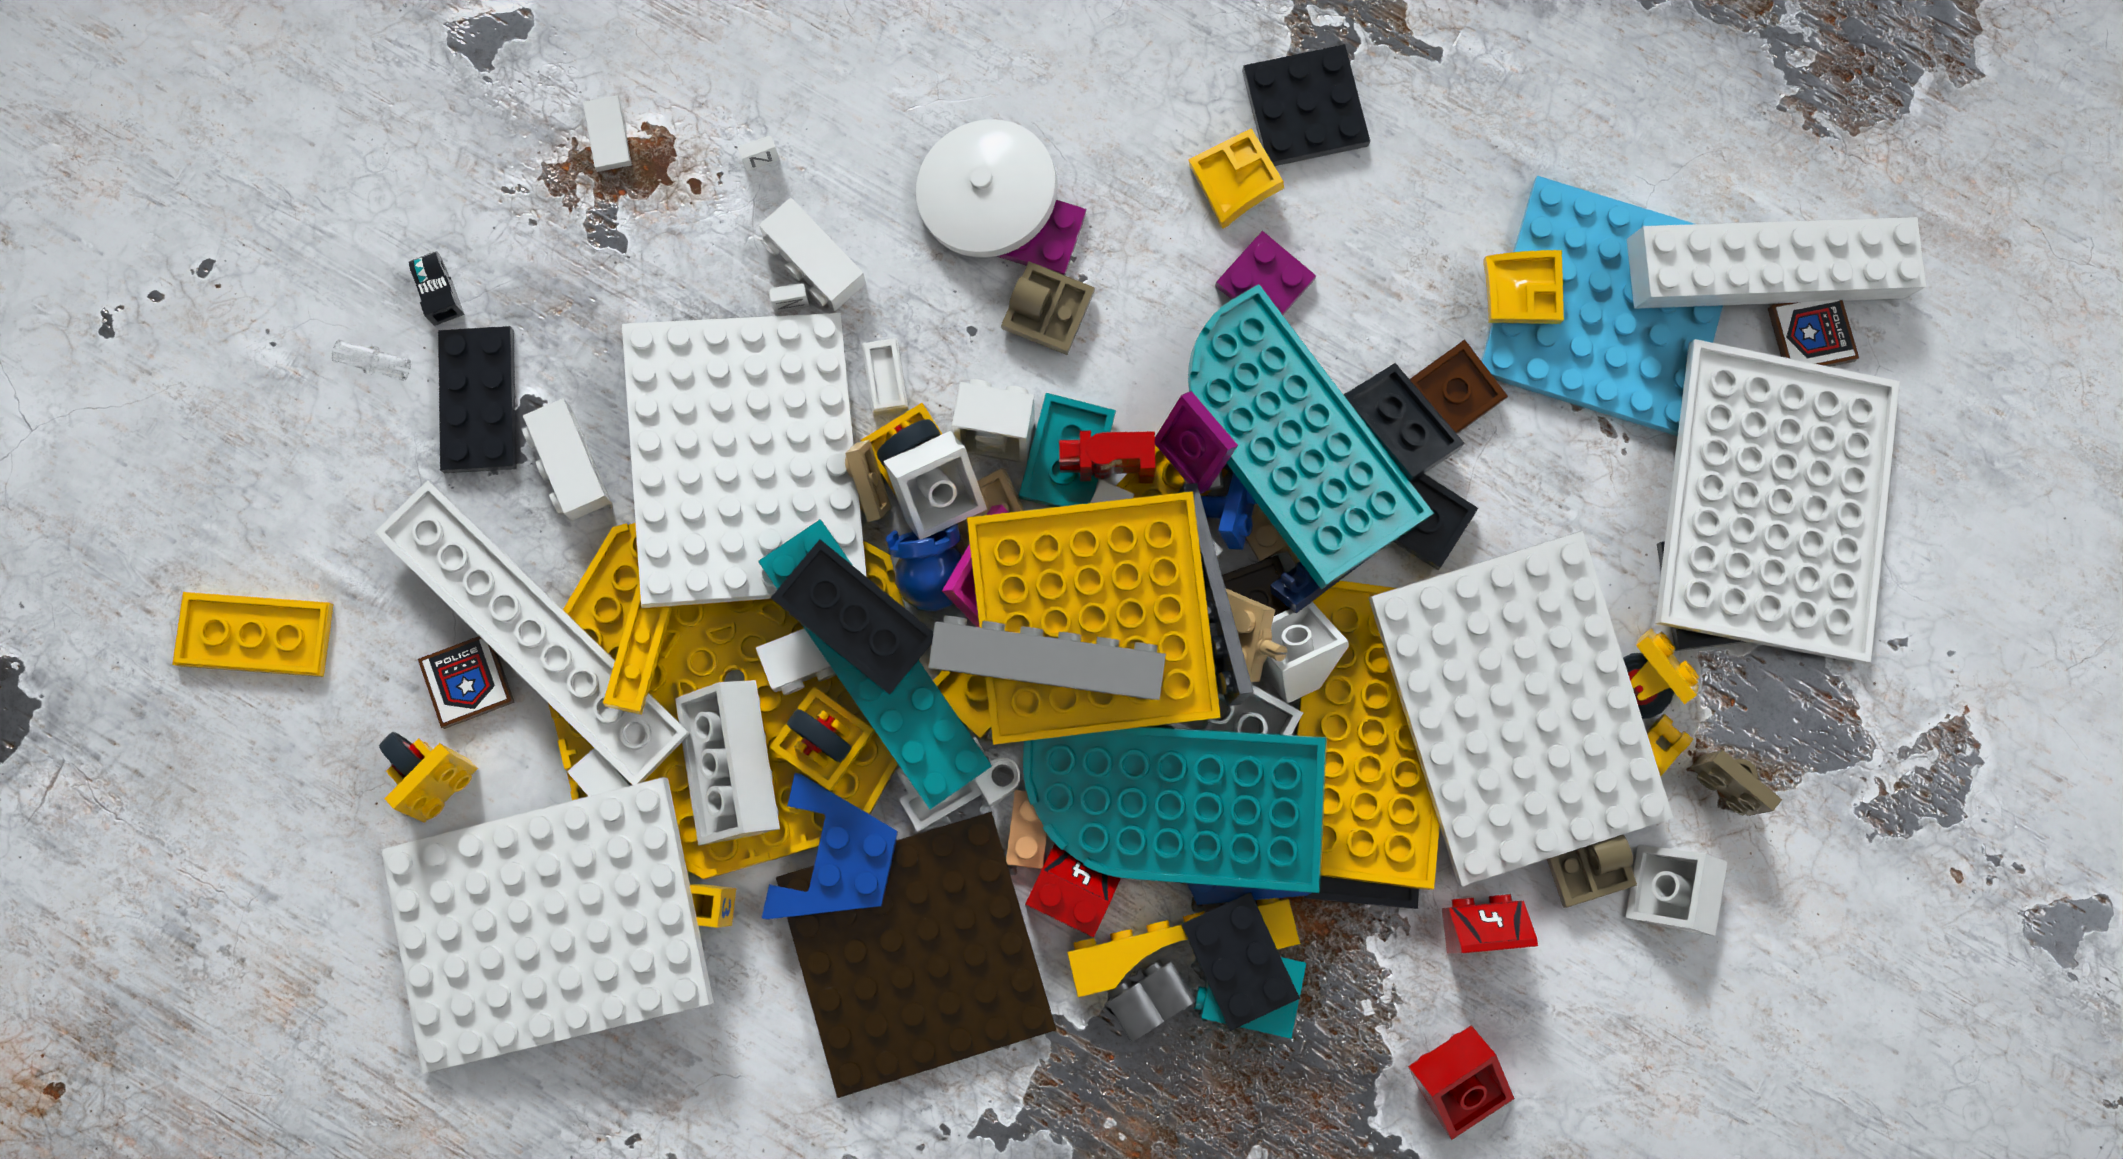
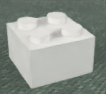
M951 431L883 461L906 523L920 540L967 519V517H972L987 510L966 448Z

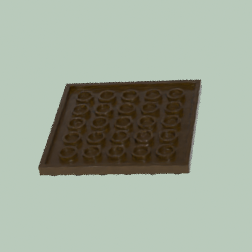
M992 811L897 840L882 906L787 917L837 1098L1056 1031ZM814 866L777 876L778 886L807 892L810 887Z

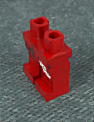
M1091 430L1080 431V440H1059L1060 473H1080V482L1091 481V475L1095 478L1105 479L1113 474H1138L1139 483H1153L1155 475V431L1102 432L1091 437Z

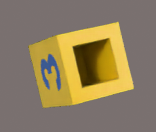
M691 884L690 889L698 925L716 928L732 926L736 888Z

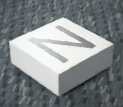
M766 136L741 145L738 148L747 172L780 160L772 136Z
M803 283L770 288L769 290L770 302L774 312L810 307L808 293Z

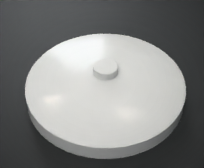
M1003 120L974 121L952 130L942 137L929 151L918 173L916 202L921 218L928 230L945 247L966 256L994 257L1020 248L1033 239L1044 227L1056 202L1058 189L1057 174L1050 154L1044 144L1026 128Z

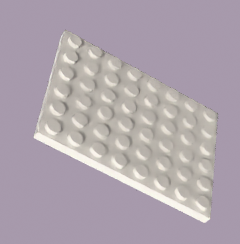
M841 313L622 324L641 607L652 608L771 599L777 588L758 561L819 519L822 520L852 565L867 577L859 495L854 479L848 475L845 467V453L854 444Z
M1697 339L1691 341L1688 347L1655 624L1860 664L1871 663L1900 381Z
M1583 531L1368 597L1459 886L1481 881L1673 818Z
M662 777L381 849L422 1074L714 1004L668 778Z

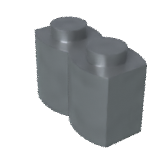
M1161 959L1141 971L1145 977L1132 985L1128 979L1115 989L1109 991L1113 998L1107 1001L1131 1042L1142 1037L1196 1001L1172 961L1164 965Z

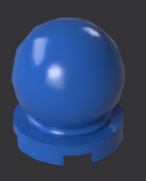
M958 523L921 540L912 529V532L901 536L898 535L896 530L887 535L886 544L889 555L899 558L895 565V585L903 600L916 609L936 612L951 606L953 602L942 590L962 557V554L953 547L961 541Z

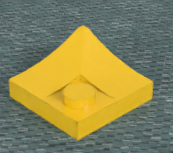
M1252 128L1188 159L1189 166L1207 197L1222 229L1229 226L1253 206L1284 189V181Z
M1562 250L1522 251L1485 256L1483 265L1487 287L1488 323H1562L1564 320Z

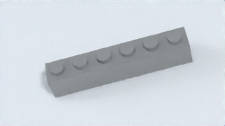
M944 616V622L935 621L928 667L930 669L1160 700L1166 654L1157 653L1158 645L1135 642L1134 649L1119 647L1120 640L1097 637L1096 644L1081 642L1082 635L1075 633L1059 632L1058 638L1043 637V629L1021 626L1020 633L1005 631V624L983 621L982 628L966 626L967 619L961 617Z

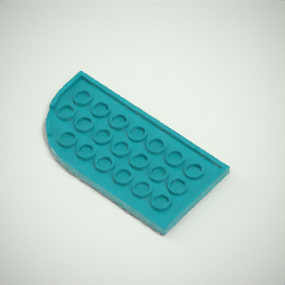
M1259 284L1232 299L1212 315L1196 339L1191 352L1188 366L1189 392L1192 391L1238 444L1227 464L1321 590L1434 514Z
M1138 727L1024 741L1023 774L1029 802L1031 805L1033 804L1036 814L1044 826L1043 829L1051 840L1061 850L1064 849L1075 859L1084 863V866L1099 873L1127 879L1312 893L1320 892L1327 737Z

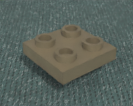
M1028 261L1022 277L1018 279L1012 292L1009 308L1001 324V329L1068 355L1095 292V287Z
M1723 749L1699 756L1690 767L1698 774L1696 778L1703 786L1712 791L1718 790L1727 798L1726 804L1742 816L1745 814L1751 816L1772 812L1782 801L1778 795L1757 779L1758 773L1752 762L1741 758L1733 759Z
M1624 835L1546 859L1563 908L1637 886L1631 868L1633 855Z

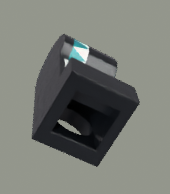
M437 251L409 261L410 271L421 299L420 304L423 314L434 326L465 315L453 281L449 277L445 264Z

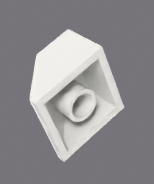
M1313 602L1298 613L1291 609L1274 616L1271 627L1272 642L1287 648V653H1283L1286 657L1279 662L1268 656L1263 664L1262 675L1288 704L1320 689L1349 647L1348 640Z
M1638 844L1633 871L1637 886L1630 888L1625 918L1680 931L1715 936L1727 861L1706 853Z

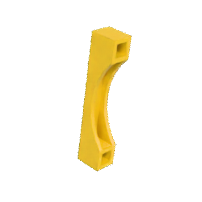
M1279 898L1256 900L1257 907L1276 948L1281 949L1300 944L1289 899L1279 901ZM1205 911L1183 916L1184 923L1204 914ZM1166 920L1146 925L1148 933L1133 936L1132 929L1111 933V942L1097 945L1095 938L1074 942V950L1067 952L1077 997L1115 989L1123 977L1143 958L1162 947L1187 940L1182 926L1170 927L1169 921Z

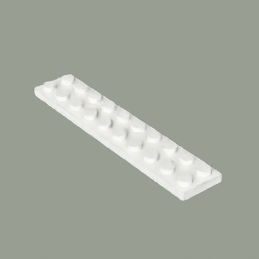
M427 480L374 532L632 785L644 782L690 735V732L649 693L642 715L605 707L603 701L615 660L430 481Z

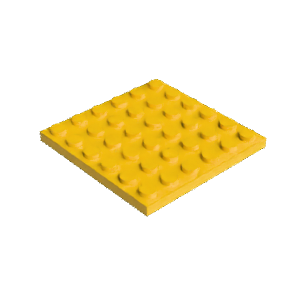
M1193 491L967 517L980 628H982L983 621L1005 624V631L1020 633L1021 626L1043 629V637L1058 638L1059 632H1068L1082 635L1081 642L1096 644L1097 637L1120 640L1119 647L1134 649L1135 642L1158 645L1157 653L1166 654L1160 700L985 676L993 745L1221 718Z

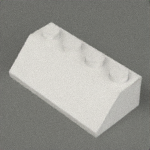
M756 680L718 682L675 698L679 723L690 732V735L682 742L698 846L755 836L780 829Z

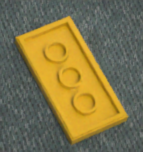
M183 592L172 665L324 677L334 605L328 602Z

